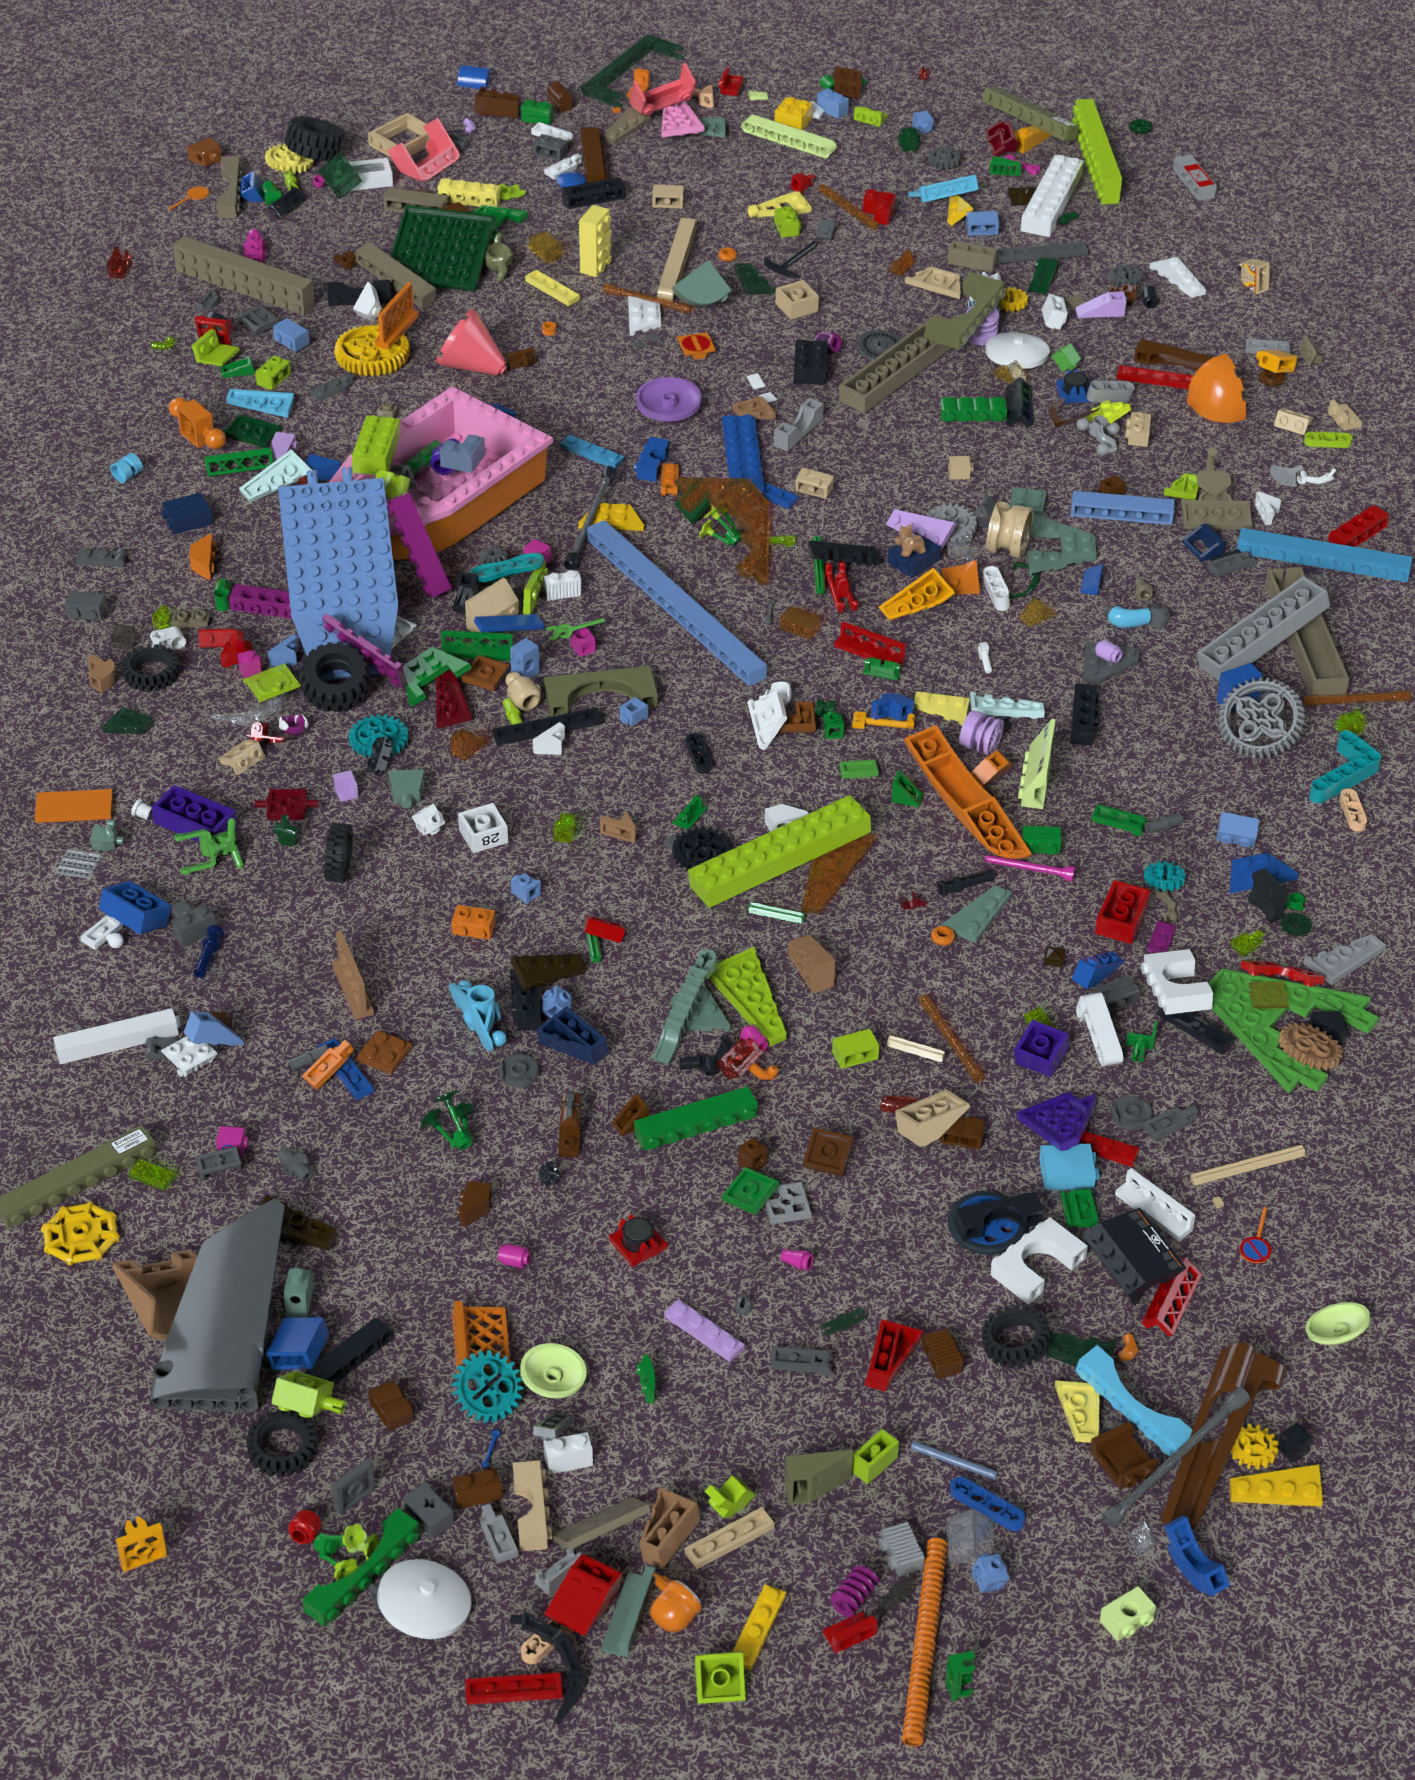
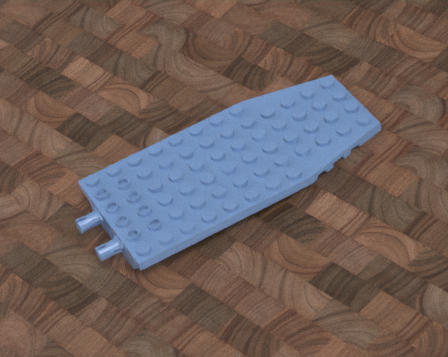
M343 467L341 469L342 482L318 484L317 470H313V476H311V470H308L306 472L307 485L278 487L291 617L304 652L309 656V652L312 649L316 650L317 646L321 644L324 646L328 642H332V644L340 642L336 638V634L333 632L329 633L323 627L322 617L327 613L341 622L345 630L351 629L357 638L361 636L379 648L383 656L385 654L391 656L398 613V600L384 478L353 481L352 467H348V473H346V467ZM369 665L370 677L382 676L376 671L374 665ZM330 670L319 679L322 681L349 679L351 675L343 670Z

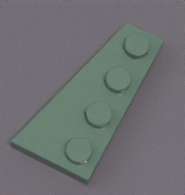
M994 885L945 921L942 926L951 928L955 935L977 943L1010 900L1012 892Z

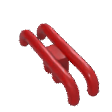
M842 561L839 563V572L836 574L835 582L832 574V564L826 563V579L837 612L842 613L845 609V603L840 600L842 597L847 598L851 611H857L859 603L857 600H854L847 579L846 563Z

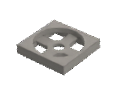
M802 1182L779 1185L772 1194L773 1196L779 1193V1198L768 1199L765 1203L770 1224L809 1219L812 1216ZM788 1192H793L799 1196H792ZM787 1199L790 1201V1204H783L782 1201ZM804 1203L802 1211L794 1212V1205ZM781 1207L785 1213L777 1215L772 1211V1208Z

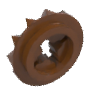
M1264 370L1259 375L1260 383L1265 386L1278 387L1285 382L1283 373Z

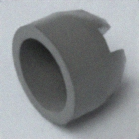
M741 1296L736 1300L735 1310L738 1314L747 1315L752 1311V1301L750 1298Z

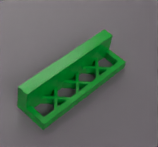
M271 447L204 457L207 477L262 470L273 463ZM269 458L270 464L262 465L258 460ZM249 460L254 462L251 467H245L241 464L243 461ZM228 463L238 464L235 467V469L232 470L225 467V465ZM209 466H221L218 472L210 473Z
M445 630L441 632V651L459 659H475L480 655L498 661H511L510 647L513 646V634ZM446 637H453L456 640L454 642H448L446 641ZM471 638L473 642L468 643L463 639ZM489 639L491 642L488 644L483 643L481 640ZM501 639L509 640V645L501 644L499 641Z

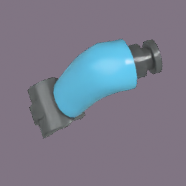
M1108 605L1103 611V615L1108 618V621L1118 628H1133L1147 624L1155 628H1162L1167 625V621L1170 619L1169 608H1159L1158 605L1143 609H1124L1120 606L1113 607Z

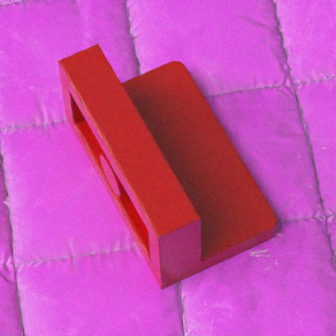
M861 1612L824 1629L823 1635L837 1654L876 1636L878 1622L873 1615L867 1618Z

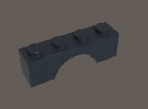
M374 280L372 286L376 289L380 304L389 303L391 301L390 280ZM343 282L327 283L328 306L355 305L364 288H351Z
M1036 1192L1023 1193L1013 1197H1004L994 1201L956 1208L954 1223L962 1241L983 1237L985 1226L994 1220H1010L1022 1228L1036 1226L1043 1222L1044 1209Z

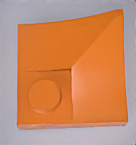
M976 560L960 566L941 568L942 578L953 589L955 594H980Z

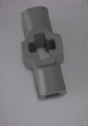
M283 1147L277 1152V1157L282 1161L281 1167L285 1174L289 1177L296 1175L303 1182L311 1179L313 1172L308 1168L309 1163L301 1151L292 1153L287 1147Z

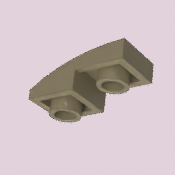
M383 403L377 409V416L394 418L398 406H393L391 403Z
M193 608L192 613L174 610L171 626L189 628L207 626L210 612Z

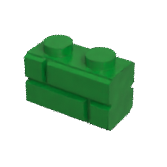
M534 100L524 101L521 106V122L535 124L540 122L550 126L554 118L553 104L534 102Z
M1023 826L1021 838L1032 854H1060L1061 827Z

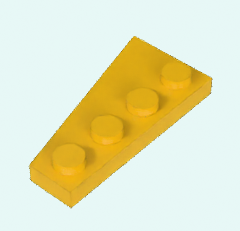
M1319 1465L1230 1478L1229 1481L1230 1502L1322 1507Z

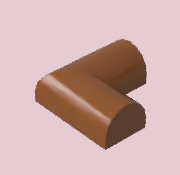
M795 702L796 714H787V719L780 728L779 733L815 732L816 722L813 702Z

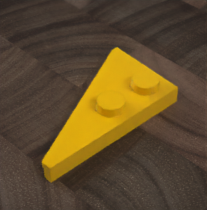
M958 195L950 196L947 222L952 226L966 216V212H971L973 208Z

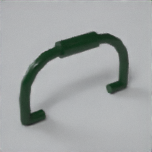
M1015 562L1012 566L1013 570H1016L1017 567L1028 569L1027 564ZM1034 573L1035 577H1033L1025 592L1018 594L1009 593V598H1020L1033 592L1039 582V573Z

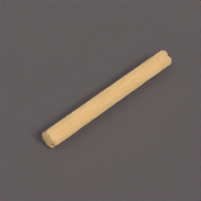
M1297 1145L1192 1173L1190 1180L1196 1186L1304 1157L1305 1149L1302 1145Z

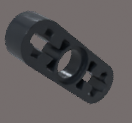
M697 733L688 734L686 736V747L696 772L699 774L709 773L712 769V761L702 736ZM696 752H701V753H703V754H702V755H695L694 753H696Z

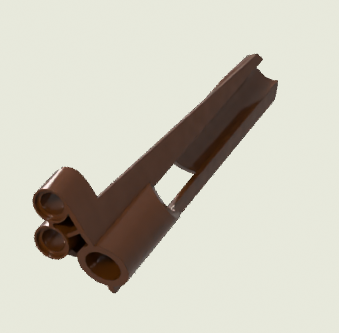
M1233 1343L1226 1349L1220 1350L1190 1438L1206 1423L1213 1402L1222 1393L1227 1391L1233 1392L1237 1387H1241L1249 1394L1250 1401L1242 1408L1234 1410L1229 1414L1221 1437L1211 1442H1202L1200 1440L1184 1455L1161 1517V1522L1164 1525L1180 1516H1186L1192 1530L1197 1526L1258 1389L1280 1390L1286 1369L1273 1359L1256 1353L1255 1348L1250 1344Z

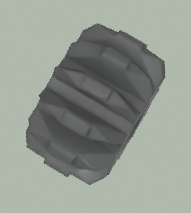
M493 545L490 548L485 547V549L481 550L479 557L480 565L508 560L505 549H500V546L493 547Z

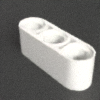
M995 566L986 567L983 574L988 594L995 608L999 611H1005L1010 607L1009 590L999 569Z

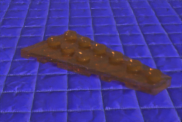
M866 834L812 860L802 903V912L816 914L823 912L873 845L875 835Z

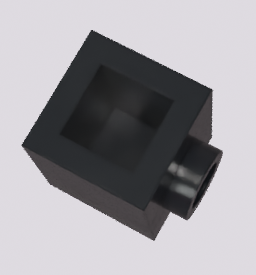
M1297 1422L1280 1433L1277 1448L1293 1463L1309 1454L1313 1437Z

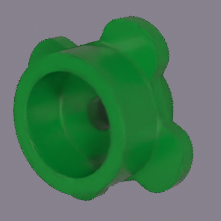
M1291 893L1287 896L1286 908L1297 911L1304 909L1303 904L1306 903V899L1302 894Z

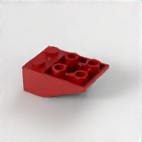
M581 1554L570 1567L544 1616L586 1636L618 1595L622 1573Z

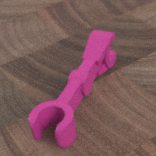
M1011 154L1005 157L1009 160L1018 161ZM1019 161L1022 162V169H1026L1029 173L1037 175V172H1040V166L1028 165L1023 161Z

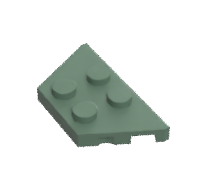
M707 987L700 988L701 995L696 997L697 1003L695 1006H692V1014H688V1024H684L686 1030L712 1031V1029H724V1032H730V1024ZM678 993L671 998L672 1007L674 1006V1001L678 998Z

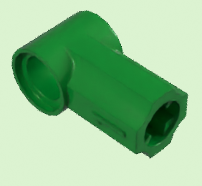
M267 180L262 184L267 206L281 197L280 190H277L275 183L271 182V180Z
M221 578L216 582L214 599L218 611L230 609L231 582L226 578Z

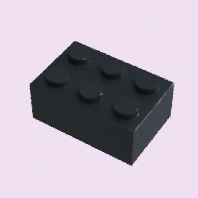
M796 340L793 384H826L828 341Z

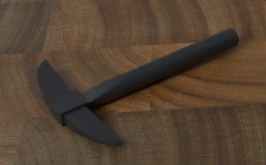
M811 242L782 265H777L764 257V265L775 273L800 278V275L787 270V268L815 248L817 242Z

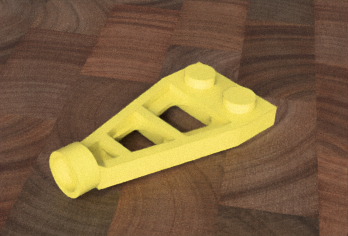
M792 192L759 205H749L748 214L751 218L774 216V209L767 210V208L772 206L774 208H782L780 204L788 202L797 215L811 212L812 207L800 192Z

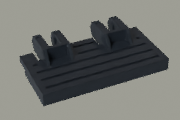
M808 541L807 547L812 559H822L823 562L833 560L834 563H838V561L853 562L857 565L865 563L868 566H872V564L880 565L881 563L876 547Z

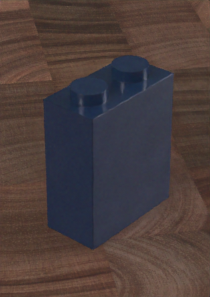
M201 492L162 502L161 517L163 520H166L167 528L171 529L174 535L213 524L212 511Z
M922 535L920 536L924 540L926 548L924 554L912 552L910 557H903L901 555L902 546L896 544L888 550L887 563L914 578L940 561L941 547Z

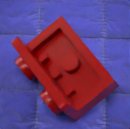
M727 67L725 72L722 73V79L719 80L718 87L721 88V94L738 96L744 82V76L730 75V67Z

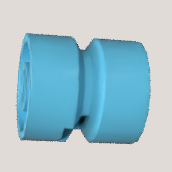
M129 453L110 467L114 478L121 483L128 481L143 470L140 459L133 453Z

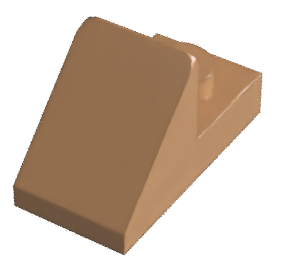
M627 812L624 813L621 820L602 816L600 819L601 834L632 843L636 842V826Z

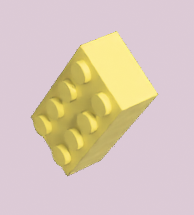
M592 205L579 220L580 273L597 277L611 263L610 209Z

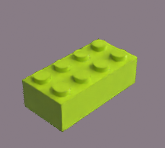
M366 415L351 456L353 473L376 475L377 470H389L401 436L399 418Z

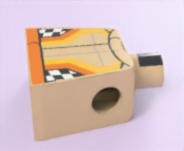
M1251 259L1241 263L1238 267V270L1241 272V282L1255 294L1269 290L1270 263L1258 259Z

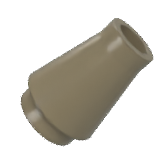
M1137 579L1135 581L1137 598L1143 601L1149 600L1153 594L1152 587L1144 579Z

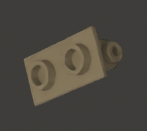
M1306 335L1303 341L1300 342L1298 349L1308 366L1311 363L1320 364L1322 356L1317 353L1314 342L1310 341Z

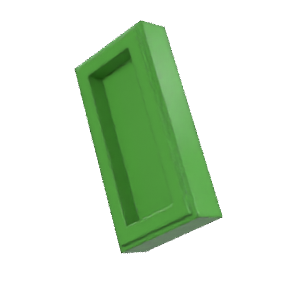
M876 760L839 762L842 779L874 777L879 774Z

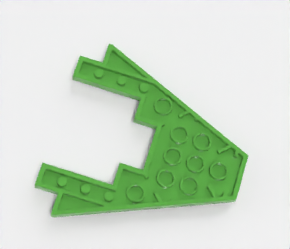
M1221 969L1208 983L1213 992L1212 1010L1288 1093H1291L1299 1083L1318 1092L1328 1080V1074L1315 1067L1311 1069L1307 1064L1302 1066V1062H1295L1294 1057H1288V1053L1279 1049L1280 1042L1278 1040L1281 1032L1272 1027L1288 1010L1304 1018H1307L1316 1007L1324 1012L1341 1011L1344 1022L1367 1034L1375 1027L1379 1020L1378 1016L1364 1010L1370 1004L1371 998L1368 996L1316 986L1310 987L1300 983L1253 976L1248 973Z

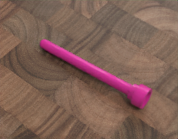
M992 855L985 857V861L988 863L1059 875L1065 878V881L1073 882L1076 867L1073 866L1057 868Z

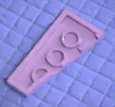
M895 509L886 525L899 532L900 526L907 527L908 524H911L913 533L917 532L939 545L941 551L957 525L954 522Z

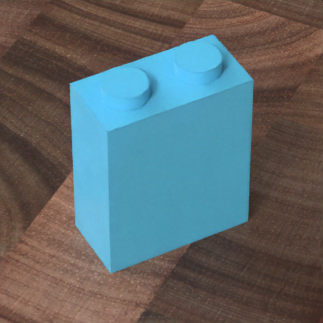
M1078 1144L1065 1151H1060L1053 1145L1041 1146L1039 1161L1045 1190L1091 1189L1095 1187V1180H1099V1170L1094 1166L1096 1164L1095 1152L1091 1151L1090 1144Z

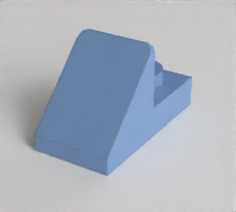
M292 634L268 651L269 665L278 666L283 663L287 666L297 665L298 637Z

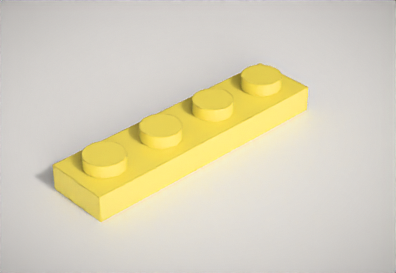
M538 270L525 276L526 282L567 306L580 300L579 294Z

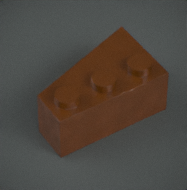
M481 86L475 96V113L481 116L493 115L494 117L506 116L510 119L518 118L521 113V96L508 92L500 94L495 89L488 91L485 90V87Z

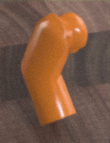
M752 1062L748 1066V1070L760 1080H773L778 1076L779 1069L774 1065L769 1066L768 1069H762L758 1064Z
M1132 1334L1123 1336L1125 1347L1118 1352L1122 1362H1126L1128 1359L1132 1360L1138 1354V1347Z

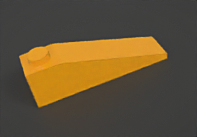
M1034 126L1023 127L1016 131L1018 140L1016 151L1024 154L1052 135Z

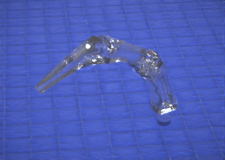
M289 691L269 699L265 705L258 709H249L248 712L243 711L234 715L211 714L210 719L242 726L253 725L260 719L279 712L283 708Z

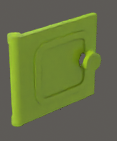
M285 663L243 679L245 685H248L259 702L301 687Z

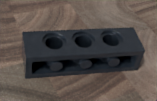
M1075 683L1070 744L1092 746V740L1096 739L1097 728L1094 727H1097L1098 716L1095 715H1098L1099 705L1097 704H1099L1100 693H1096L1097 685Z

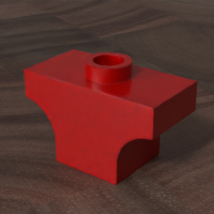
M236 629L229 641L224 644L223 651L220 654L223 667L229 668L231 665L238 664L237 654L253 650L251 642L244 639L242 631Z

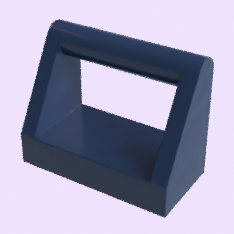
M1207 523L1197 527L1182 540V543L1200 562L1210 560L1211 557L1218 556L1224 552L1225 542ZM1201 540L1209 549L1202 554L1192 542Z

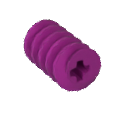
M854 1566L846 1579L837 1587L836 1592H833L831 1595L832 1606L844 1617H853V1612L859 1609L858 1605H862L864 1599L868 1598L869 1592H872L874 1586L878 1585L879 1578L867 1567Z

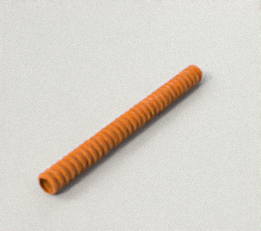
M931 1538L927 1541L923 1583L902 1735L903 1743L912 1747L923 1744L925 1730L924 1724L926 1722L929 1685L931 1682L933 1653L935 1650L940 1597L948 1545L941 1538Z

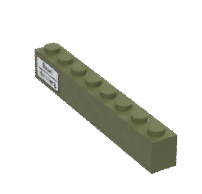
M985 87L983 102L1063 141L1076 140L1080 126L999 87Z
M140 1125L0 1196V1219L8 1229L19 1225L23 1221L39 1215L42 1211L56 1206L70 1197L76 1196L79 1192L93 1187L107 1178L113 1177L116 1173L130 1168L144 1159L150 1158L156 1153L154 1139Z

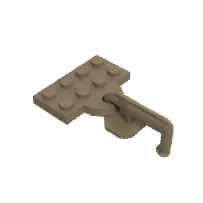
M1214 447L1209 448L1206 470L1197 473V485L1205 491L1199 495V500L1181 501L1183 529H1196L1205 523L1211 529H1251L1252 520L1249 501H1232L1231 496L1225 492L1231 486L1230 474L1226 471L1214 470L1217 449Z

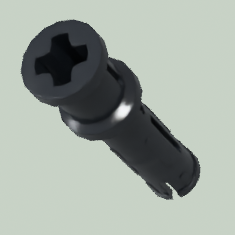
M988 869L965 877L954 876L950 880H939L937 882V889L942 897L953 892L960 893L964 888L994 881V872L992 869Z

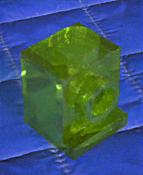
M1358 708L1354 709V712L1339 715V719L1335 721V728L1339 732L1347 730L1354 734L1363 733L1365 718Z
M560 814L559 820H556L553 826V841L572 843L576 829L575 814Z

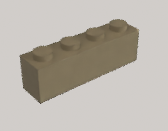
M388 188L384 195V210L404 212L406 205L439 209L447 206V195Z

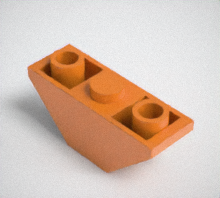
M208 534L190 545L189 554L191 569L207 580H211V573L215 571L214 562L216 561V556L213 551L217 550L216 541H213L212 534Z
M996 750L987 756L971 772V775L984 788L1013 767L1014 764L1001 751Z

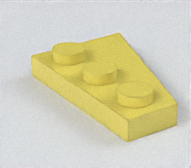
M916 692L913 708L931 715L938 714L948 721L952 719L963 726L967 717L970 698Z
M1055 1380V1388L1075 1441L1091 1443V1439L1099 1435V1394L1089 1383Z

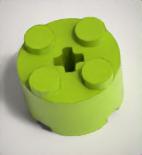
M377 470L375 479L384 478L386 499L390 500V498L392 499L407 492L410 482L409 478L401 475L398 476L388 471Z

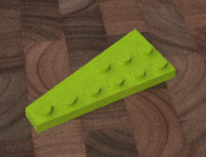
M755 947L717 963L718 968L711 974L709 980L749 1025H754L767 1038L769 1047L786 1040L787 1034L778 1015L776 1004L773 1002L772 993L765 974L760 967L761 964L756 956Z

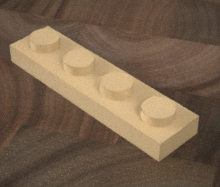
M761 1507L685 1547L684 1553L694 1567L699 1569L774 1529V1522Z

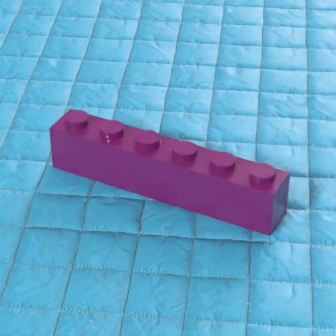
M405 492L387 500V510L395 519L394 526L402 535L401 542L409 551V560L412 564H415V573L418 579H421L423 582L422 589L425 595L435 597L452 589L410 493Z

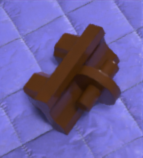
M1129 283L1118 288L1111 286L1109 292H1124L1126 305H1129L1132 301L1137 300L1136 294L1139 286L1137 284L1130 285Z
M534 347L506 353L509 370L537 363Z

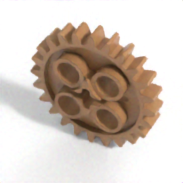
M1294 1022V1025L1289 1023L1288 1026H1284L1279 1035L1278 1042H1280L1279 1046L1284 1048L1283 1052L1289 1053L1288 1057H1294L1295 1062H1302V1066L1309 1065L1311 1069L1313 1066L1318 1070L1321 1067L1325 1071L1328 1068L1333 1069L1337 1067L1343 1056V1051L1340 1050L1342 1046L1337 1045L1338 1041L1332 1040V1035L1327 1036L1326 1031H1319V1027L1312 1028L1311 1024L1307 1027L1304 1023H1301V1025H1298L1296 1022Z

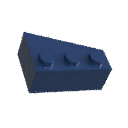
M567 1006L536 1030L540 1044L593 1065L609 1054L606 1038Z

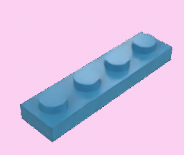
M568 435L560 442V448L605 466H612L616 469L624 462L623 455L572 435Z

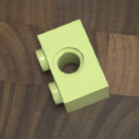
M1136 1587L1101 1609L1100 1622L1117 1641L1123 1637L1129 1638L1136 1629L1141 1626L1146 1627L1153 1622L1156 1606L1139 1587Z

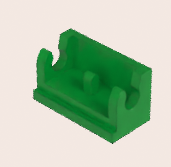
M974 1651L948 1655L945 1683L951 1702L956 1701L957 1698L970 1696L973 1693L972 1689L962 1690L961 1685H967L972 1682V1672L976 1669V1666L973 1665V1660L975 1659Z

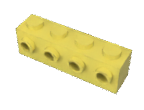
M448 178L441 179L438 185V194L447 195V203L460 202L463 205L477 207L481 205L498 207L500 203L499 185L465 182L464 180L457 181Z

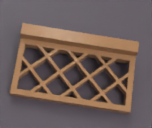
M342 931L336 932L338 960L332 961V967L355 1020L374 1015L373 1007L365 991L363 979Z

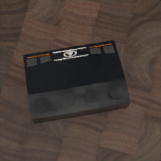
M1141 1208L1100 1222L1083 1234L1090 1248L1134 1306L1138 1304L1142 1293L1155 1284H1166L1187 1269Z

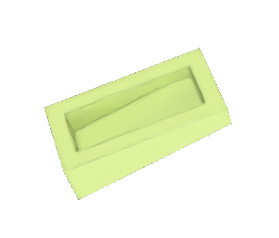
M749 91L750 100L768 99L767 92Z

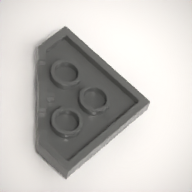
M1086 643L1082 682L1100 684L1106 681V678L1114 677L1124 672L1126 668L1138 665L1140 648L1118 646L1123 651V655L1118 663H1110L1096 655L1095 647L1097 643Z

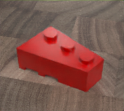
M881 1319L864 1386L885 1392L919 1346L923 1331Z

